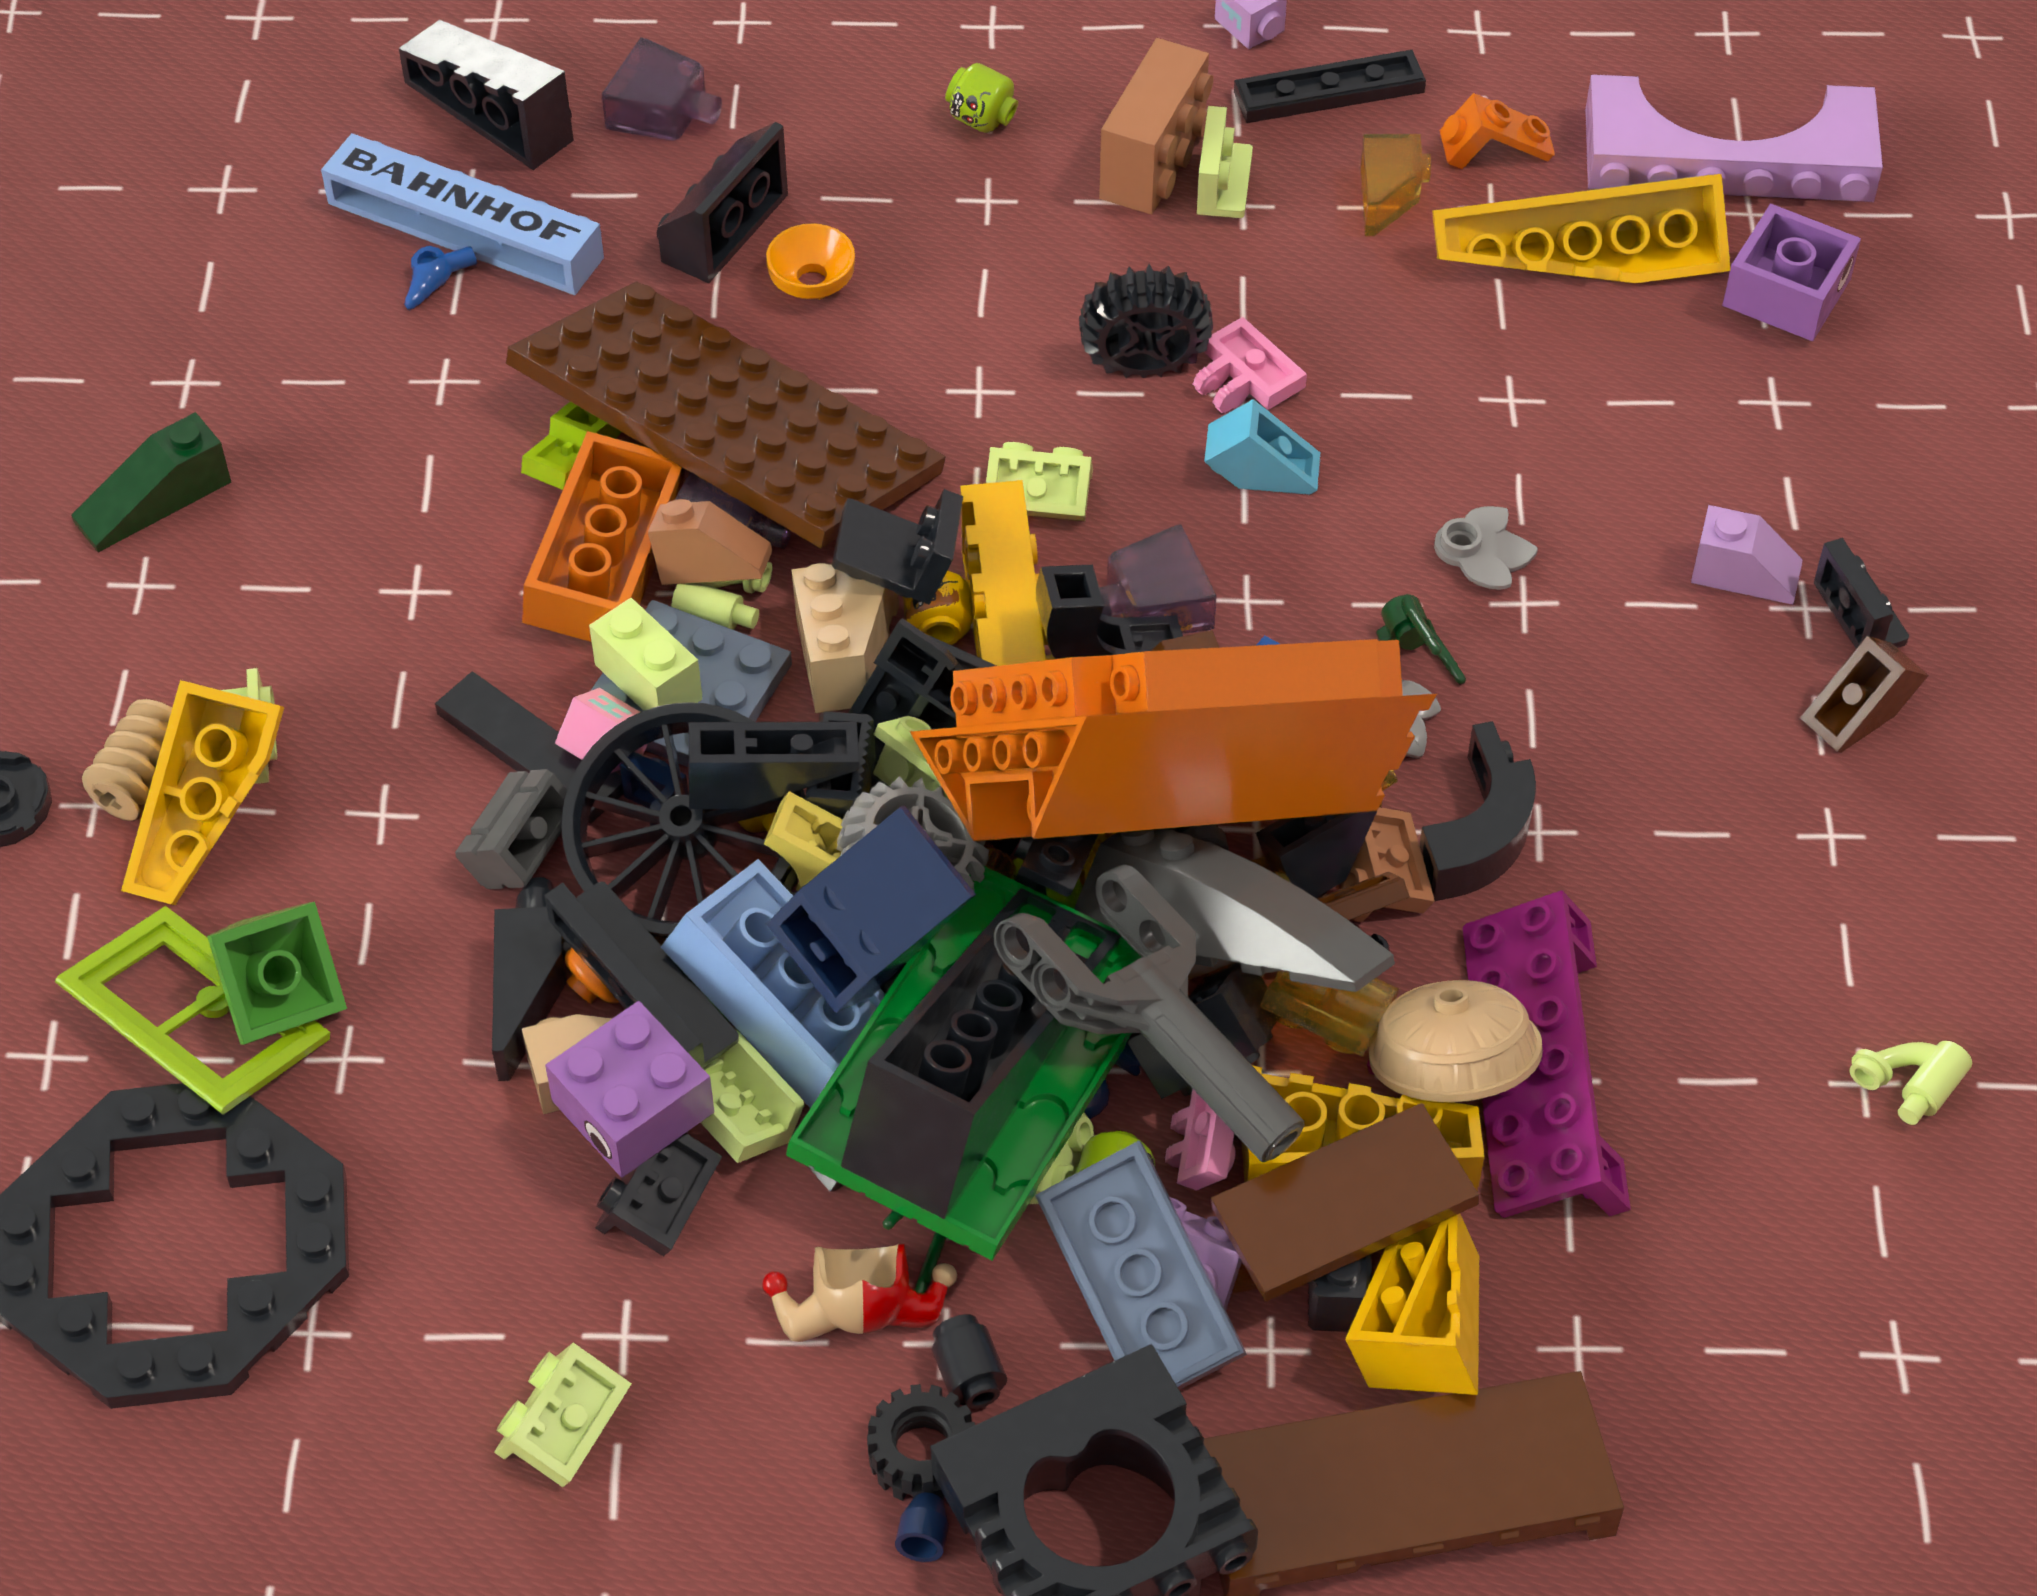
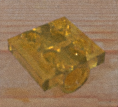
M1280 970L1274 981L1267 987L1259 1007L1273 1013V1017L1287 1027L1294 1029L1304 1028L1323 1037L1325 1043L1336 1051L1346 1054L1356 1053L1363 1057L1377 1036L1381 1017L1389 1005L1397 999L1400 989L1375 978L1357 992L1294 982L1290 980L1289 971Z

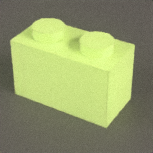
M629 598L589 625L595 665L643 711L673 703H698L703 699L698 659L632 598Z

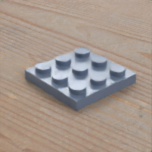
M651 600L645 611L698 659L703 697L698 703L721 706L736 711L756 722L792 665L791 651ZM604 673L601 674L591 689L601 688L636 710L643 711ZM689 733L673 735L678 763L688 767ZM664 738L647 744L645 751L668 759Z

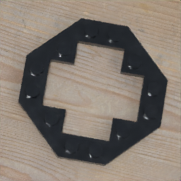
M183 1083L110 1091L0 1194V1322L10 1330L13 1328L30 1341L36 1351L67 1375L72 1374L90 1388L92 1394L110 1409L232 1395L250 1377L248 1370L269 1349L275 1352L308 1318L306 1312L327 1291L333 1293L349 1277L347 1176L343 1163L251 1096L227 1113L221 1114ZM226 1139V1177L230 1188L285 1182L287 1272L227 1278V1331L112 1344V1301L108 1292L53 1298L55 1208L114 1201L115 1151Z

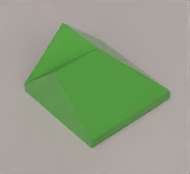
M315 902L240 920L207 936L240 1044L244 1045L347 1009Z

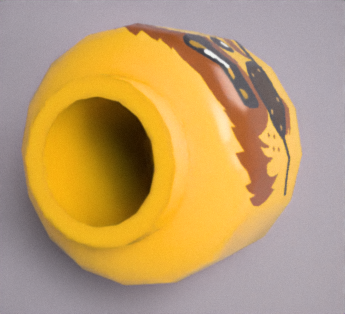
M946 572L930 605L913 598L903 597L905 620L931 637L953 645L964 637L971 628L973 619L971 591L967 581L957 573Z

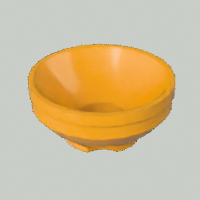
M814 223L790 227L772 240L766 253L767 268L772 282L783 292L801 299L820 300L838 292L847 285L854 271L855 251L852 242L844 233L827 225ZM809 272H816L825 276V280L816 285H806L798 279L803 274Z

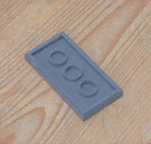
M1140 1141L1035 1195L1114 1360L1152 1344L1180 1390L1247 1355L1144 1145Z

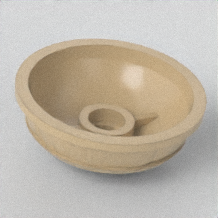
M1467 980L1431 983L1414 988L1399 996L1382 1014L1378 1031L1374 1035L1369 1047L1371 1069L1384 1085L1409 1097L1436 1102L1471 1101L1505 1092L1522 1083L1536 1070L1543 1053L1540 1032L1529 1020L1526 1008L1518 999L1497 986Z

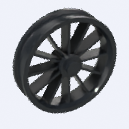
M692 702L673 703L657 706L627 718L604 734L587 752L574 772L564 800L562 812L563 846L572 873L584 892L598 883L589 859L591 857L655 842L608 884L611 890L620 897L670 852L648 916L646 917L630 910L661 946L680 922L663 921L662 917L683 859L690 862L698 904L706 899L698 859L708 854L731 879L738 874L714 849L717 841L777 857L778 860L771 873L788 891H793L799 880L792 866L780 854L764 845L765 840L718 827L776 813L780 802L786 795L746 809H689V795H685L673 735L689 733V722H754L736 711L721 706ZM661 738L665 740L676 794L668 800L627 758L642 746ZM622 763L662 807L660 811L598 795L597 793L610 773ZM803 789L793 792V794L805 799ZM592 807L656 824L587 842V828Z

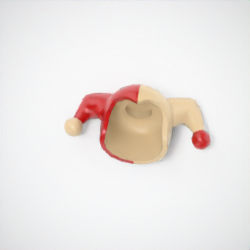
M905 1244L870 1249H826L815 1247L813 1266L814 1292L805 1301L798 1304L788 1295L787 1278L778 1271H772L765 1275L762 1281V1289L765 1294L772 1298L773 1306L783 1332L791 1341L803 1342L836 1328L851 1333L865 1334L881 1330L889 1325L911 1328L930 1327L936 1324L940 1318L947 1290L957 1281V1272L950 1264L940 1263L936 1265L932 1273L934 1282L925 1293H918L909 1286Z

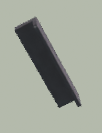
M563 882L544 895L549 922L620 1004L627 1009L637 1001H640L702 1068L739 1042L737 1031L691 979L663 951L656 939L605 882H598L577 898Z

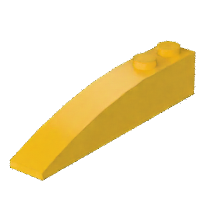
M1722 174L1432 210L1437 259L1628 283H1642L1730 271L1731 269Z

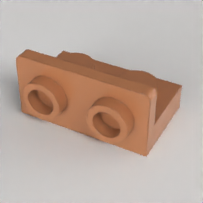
M1379 807L1346 881L1341 883V889L1389 871L1404 879L1410 897L1385 907L1424 913L1435 900L1411 813ZM1372 912L1353 918L1351 921L1362 923Z

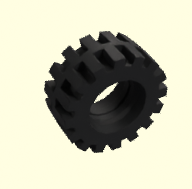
M921 1384L910 1385L911 1393L904 1395L902 1390L898 1389L891 1393V1403L882 1400L877 1405L876 1417L871 1416L868 1424L867 1447L873 1475L877 1474L878 1484L884 1490L892 1487L893 1497L903 1501L906 1494H910L914 1498L917 1494L924 1492L936 1494L944 1500V1494L932 1474L931 1459L918 1461L907 1458L898 1451L896 1444L904 1433L912 1429L924 1427L937 1430L946 1438H949L975 1426V1422H972L971 1411L967 1405L960 1407L959 1397L953 1392H950L946 1398L943 1397L942 1388L939 1386L931 1385L929 1392H922Z

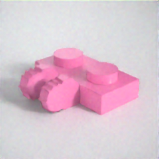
M1241 317L1212 334V337L1209 338L1207 351L1204 353L1213 362L1199 370L1192 383L1201 395H1206L1212 390L1215 391L1219 388L1212 403L1221 413L1230 412L1232 408L1235 409L1240 406L1249 394L1269 410L1306 387L1307 374L1244 317ZM1230 375L1233 378V380L1228 382L1227 385H1223Z
M1192 1089L1190 1106L1173 1114L1170 1126L1178 1134L1185 1135L1184 1140L1167 1148L1165 1163L1179 1168L1177 1184L1199 1190L1227 1178L1228 1172L1231 1170L1235 1160L1234 1132Z

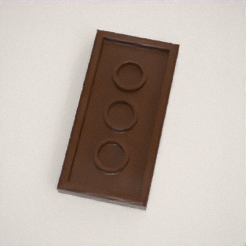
M1420 1103L1211 1197V1205L1264 1301L1267 1302L1479 1205V1194L1423 1103Z

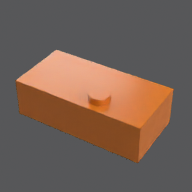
M587 431L523 586L522 623L591 642L589 629L591 623L629 598H632L640 605L656 565L648 530L660 504H666L682 498L685 468L648 447Z

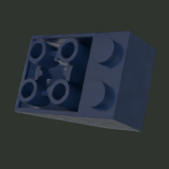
M904 805L894 811L802 887L766 925L834 1012L838 1013L873 996L976 894Z

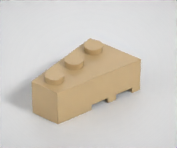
M817 563L806 568L791 569L796 620L815 713L850 709L877 665L873 662L890 636L889 626L892 616H896L899 607L898 594L863 579L852 578L846 573L834 569L832 564Z

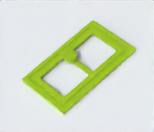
M164 906L58 975L55 980L56 984L221 1114L227 1113L330 1040V1031L315 1020L279 1032L283 1036L226 1077L221 1078L168 1036L170 1033L198 1014L208 1018H219L226 1015L230 1009L208 938L167 906ZM162 945H165L217 986H208L201 989L197 994L195 1002L156 1027L103 984Z

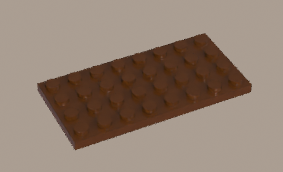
M637 281L508 346L507 365L819 548H823L837 539L843 507L848 498L884 510L943 472L946 456L927 446L924 441L898 430L888 424L882 417L868 413L849 402L843 395L831 392L810 380L804 373L787 367L771 358L765 351L748 345L731 335L728 330L711 324L695 315L689 308L674 303L655 292L652 287Z

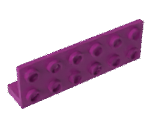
M1560 890L1466 923L1463 926V938L1468 981L1491 984L1512 994L1526 1008L1529 1020L1537 1027L1542 1038L1543 1053L1536 1070L1517 1086L1497 1095L1482 1098L1495 1211L1505 1218L1579 1194H1583L1586 1199H1592L1609 1216L1631 1210L1624 1159L1599 1135L1578 980V973L1597 967L1591 921L1566 893Z

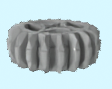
M900 776L892 782L890 788L879 781L871 789L870 794L862 792L856 798L850 811L846 812L841 823L842 829L837 838V850L841 852V855L899 807L905 805L973 891L975 890L972 880L980 883L985 876L983 875L985 870L983 866H986L989 858V849L984 847L986 840L973 841L950 800L944 796L943 788L939 786L934 791L926 789L922 777L914 782L912 787H908Z

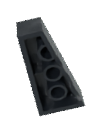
M438 20L399 48L405 84L530 169L535 170L574 141L571 123L572 113L569 108L564 70L442 20Z

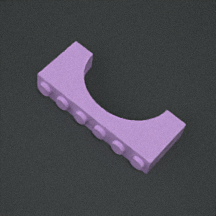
M1591 75L1585 109L1588 189H1602L1722 174L1724 195L1874 202L1883 168L1875 87L1827 85L1822 109L1810 122L1801 128L1769 139L1735 141L1700 135L1669 121L1659 114L1646 100L1639 85L1638 77Z

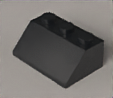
M774 122L738 139L724 155L722 154L717 157L711 170L698 184H693L688 189L685 198L671 213L663 216L657 227V238L659 240L662 263L706 283H710L788 196L783 125Z

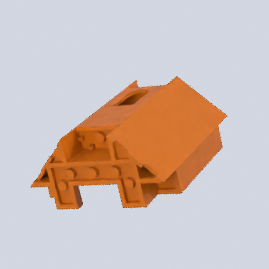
M1378 639L1144 651L1106 656L1070 657L953 671L954 685L951 689L950 698L952 708L956 713L957 727L909 732L973 841L1021 837L1042 839L1377 811L1385 797L1382 791L1384 779L1389 770L1399 769L1415 738L1410 729L1419 711L1429 710L1437 694L1403 696L1399 640L1378 641Z

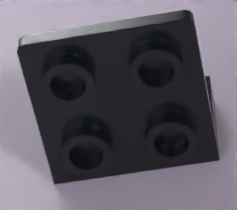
M944 489L935 507L929 505L925 507L918 524L848 498L842 511L832 567L852 578L863 579L892 590L902 597L913 598L930 605L954 558L963 496Z

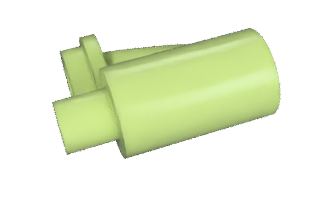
M767 563L761 579L677 584L671 607L732 630L735 629L737 624L754 629L758 622L759 609L743 605V597L741 595L718 588L743 583L745 592L754 593L758 591L763 593L771 579L772 563Z
M1941 1041L1937 1045L1911 1042L1878 1052L1868 1049L1858 1050L1852 1057V1066L1849 1071L1857 1084L1868 1090H1876L1891 1080L1893 1076L1892 1069L1908 1065L1920 1066L1903 1088L1902 1097L1904 1103L1898 1109V1115L1904 1122L1916 1125L1923 1115L1933 1116L1937 1113L1972 1067V1059L1965 1049L1951 1041Z

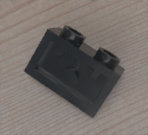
M1843 538L1824 543L1813 583L1855 648L1857 649L1867 636L1891 642L1897 648L1907 645L1909 639L1908 632L1892 610L1887 596L1880 592L1868 574L1863 560L1858 555L1853 554Z
M687 1133L683 1134L625 1175L622 1180L617 1177L611 1180L596 1207L604 1212L595 1229L605 1235L611 1228L616 1226L664 1257L672 1250L722 1156Z

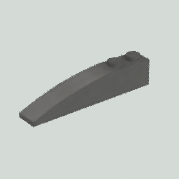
M1169 828L1117 832L1100 843L1074 908L1112 927L1101 915L1099 902L1096 897V882L1102 873L1120 865H1128L1136 869L1196 931L1195 964L1214 967L1218 959L1239 962L1243 973L1263 976L1265 973L1285 970L1289 971L1290 980L1294 982L1357 992L1395 964L1394 955L1349 920L1301 888L1262 866L1226 849ZM1114 881L1113 889L1120 903L1126 906L1127 896L1125 890L1119 883ZM1151 920L1150 925L1153 936L1158 943L1164 946L1165 937L1159 925Z

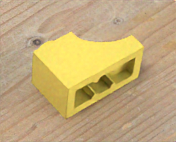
M789 791L779 804L764 845L776 851L792 866L799 879L796 891H799L840 857L841 852L837 850V838L842 829L841 823L843 819Z

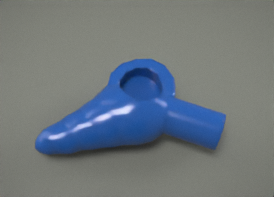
M433 246L420 248L411 258L413 275L404 301L405 307L408 310L416 308L439 287L444 285L452 272L476 265L477 260L472 247L468 246L447 254Z

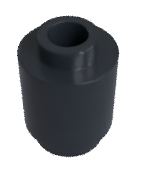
M971 1314L958 1315L943 1321L933 1331L932 1335L935 1342L932 1346V1352L948 1393L953 1392L959 1397L960 1405H967L968 1408L972 1409L981 1408L993 1403L998 1399L1000 1391L1006 1385L1007 1375L988 1328L983 1324H979L976 1316Z

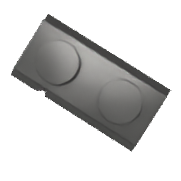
M548 769L532 770L530 773L526 771L509 772L471 828V834L465 837L456 850V858L478 883L486 889H502L505 886L508 888L526 887L562 832V812L567 788Z

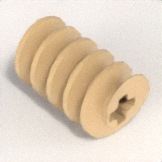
M150 699L137 700L131 703L126 717L120 719L115 732L107 738L104 748L95 755L93 764L84 771L82 782L86 792L99 807L109 814L127 821H133L138 818L140 809L137 804H146L149 793L148 788L151 786L172 707Z

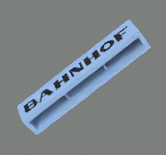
M353 133L321 169L328 204L454 251L471 246L476 259L572 295L578 293L604 259L599 223L591 221L587 217L569 213L550 206L543 201H536L509 191L502 186L492 185L468 176L461 171L451 170L429 162L422 157L407 154L385 146L381 142L372 141Z

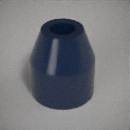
M919 1493L901 1514L895 1547L906 1558L919 1562H931L943 1555L949 1522L945 1504L941 1497L933 1493Z

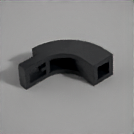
M1093 564L1042 566L1036 585V602L1048 647L1055 659L1151 651L1161 641L1183 636L1177 615L1120 618L1102 614L1104 602Z
M1493 721L1472 725L1467 756L1484 803L1466 817L1422 826L1419 845L1435 901L1469 894L1498 879L1519 857L1528 836L1536 794L1533 765L1531 759L1514 762L1509 742L1507 740H1500Z

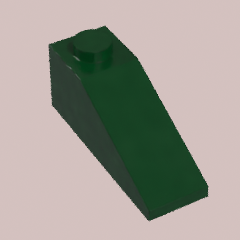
M196 412L150 435L71 514L73 522L95 550L100 552L232 483L221 441Z

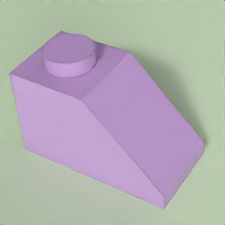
M1708 505L1691 583L1793 605L1803 560L1761 516Z

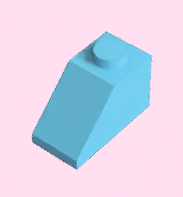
M1254 399L1208 424L1204 462L1214 472L1222 475L1238 489L1308 495L1317 491L1320 452Z

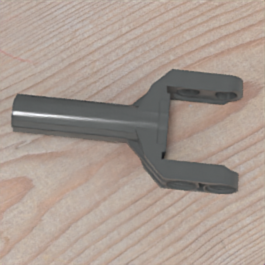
M1120 865L1102 873L1098 877L1095 886L1101 915L1142 957L1107 976L1104 983L1090 971L1042 918L1019 913L1001 921L996 926L994 945L998 955L1060 1024L1097 1034L1141 1033L1261 1162H1267L1278 1157L1300 1136L1305 1121L1188 998V975L1196 962V931L1132 866ZM1114 881L1119 883L1125 890L1127 896L1126 906L1120 903L1113 889ZM1151 920L1161 928L1165 937L1164 946L1158 943L1153 936L1150 925ZM1017 928L1027 938L1030 948L1029 953L1020 946L1017 940ZM1054 969H1057L1064 977L1068 987L1067 994L1056 984Z

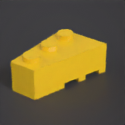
M1460 1213L1385 1248L1345 1339L1369 1388L1478 1395L1479 1254Z

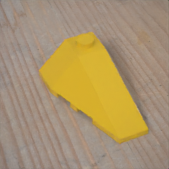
M180 680L121 891L176 905L269 762L284 711L283 706Z

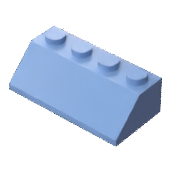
M757 859L687 912L661 948L811 1108L886 994L879 989L873 996L838 1013L834 1012L766 925L793 895Z

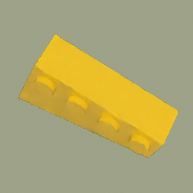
M1023 480L960 486V494L963 496L961 508L962 559L965 579L971 591L972 628L977 657L997 666L1055 659L1052 655H1045L1044 645H1048L1036 602V585L1039 574H1035L1034 565L1038 564L1037 543L1035 534L1029 533Z
M1253 1066L1305 1121V1125L1300 1136L1286 1151L1267 1162H1261L1241 1141L1245 1182L1423 1103L1478 1192L1484 1162V1149L1479 1108L1477 1106L1455 1102L1427 1101L1403 1094L1399 1099L1374 1094L1371 1092V1087L1349 1083L1348 1089L1313 1083V1076L1291 1072L1289 1078L1262 1074V1067Z

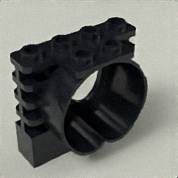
M1152 1344L930 1446L932 1474L964 1533H970L976 1544V1551L981 1561L986 1563L993 1576L995 1587L1003 1596H1200L1201 1579L1218 1571L1223 1575L1233 1573L1252 1559L1253 1553L1257 1549L1258 1529L1253 1520L1247 1519L1241 1509L1240 1498L1234 1488H1229L1224 1480L1222 1468L1216 1457H1211L1204 1445V1437L1199 1428L1193 1426L1186 1415L1187 1403ZM1100 1465H1113L1136 1472L1156 1483L1175 1502L1173 1515L1169 1526L1159 1541L1137 1558L1112 1566L1082 1565L1069 1561L1051 1551L1041 1542L1031 1528L1024 1507V1501L1036 1493L1047 1490L1067 1491L1072 1481L1079 1474L1089 1468Z

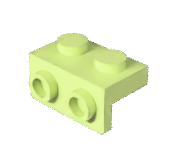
M736 1030L739 1034V1042L703 1068L711 1079L714 1113L700 1123L731 1157L739 1163L789 1143L803 1110L804 1102L745 1037Z

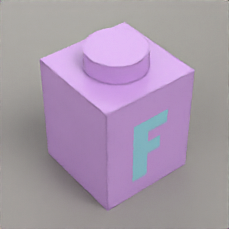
M1216 0L1215 20L1246 48L1251 49L1285 31L1287 0Z

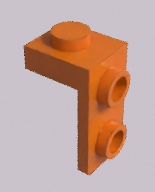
M1475 93L1466 100L1454 115L1448 117L1443 127L1439 130L1447 163L1463 169L1490 139L1545 161H1549L1555 155L1549 127L1542 119L1534 115H1525L1509 108L1499 100H1490Z

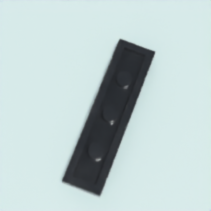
M1406 50L1234 80V94L1245 122L1252 123L1425 93L1426 79L1413 50Z
M473 671L435 703L437 715L517 772L526 771L530 773L532 770L548 769L556 775L568 790L574 772L582 760L555 744L559 734L557 730ZM616 772L610 773L597 794L618 800L624 794L621 775ZM592 807L588 822L592 824L605 810Z

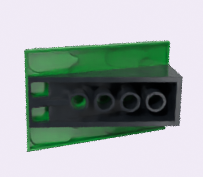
M983 866L985 868L983 880L980 883L972 880L976 895L906 963L790 1138L786 1156L807 1167H814L815 1171L858 1193H865L866 1197L911 1220L912 1218L916 1219L917 1223L962 1246L967 1245L970 1250L993 1261L1036 1194L1044 1176L1070 1138L1074 1126L1125 1049L1126 1042L1132 1034H1097L1060 1024L1000 958L994 945L995 928L1001 921L1019 913L1042 918L1102 983H1104L1107 976L1142 957L1114 928ZM1017 928V940L1020 946L1029 953L1030 948L1027 938ZM1054 969L1056 984L1067 994L1068 987L1064 977L1057 969Z

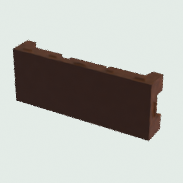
M1581 1371L1478 1389V1395L1453 1393L1204 1438V1445L1210 1456L1216 1457L1222 1468V1476L1229 1488H1234L1239 1496L1241 1509L1247 1519L1253 1520L1258 1529L1257 1549L1253 1553L1252 1559L1233 1573L1223 1575L1219 1572L1224 1596H1259L1261 1590L1356 1573L1365 1564L1373 1566L1471 1548L1473 1544L1491 1542L1494 1547L1584 1530L1587 1532L1589 1541L1612 1537L1617 1534L1624 1511V1505Z

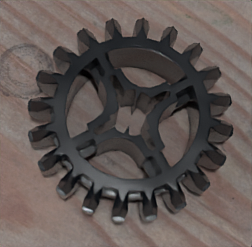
M1150 264L1143 271H1134L1129 266L1126 274L1122 276L1110 272L1107 283L1095 282L1094 291L1085 295L1084 303L1080 309L1079 330L1081 333V343L1084 345L1085 352L1091 356L1092 363L1102 364L1106 374L1119 370L1126 379L1132 374L1146 378L1147 375L1153 374L1162 377L1164 372L1169 370L1181 373L1184 363H1197L1198 354L1207 351L1209 338L1212 337L1213 319L1211 303L1208 301L1207 294H1204V291L1201 289L1200 282L1189 280L1187 272L1174 275L1170 266H1166L1161 271H1154Z

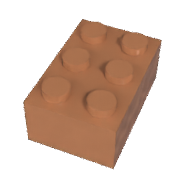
M1160 38L1155 39L1101 129L1099 199L1152 215L1162 198H1169L1174 188L1178 169L1180 167H1187L1193 153L1196 138L1198 136L1204 137L1207 116L1206 103L1214 80L1213 75L1208 74L1209 53Z

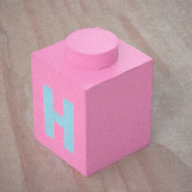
M601 688L578 695L572 699L555 744L582 760L591 747L604 734L627 718L640 713V711ZM647 744L634 752L643 755ZM618 765L611 773L620 770V766Z

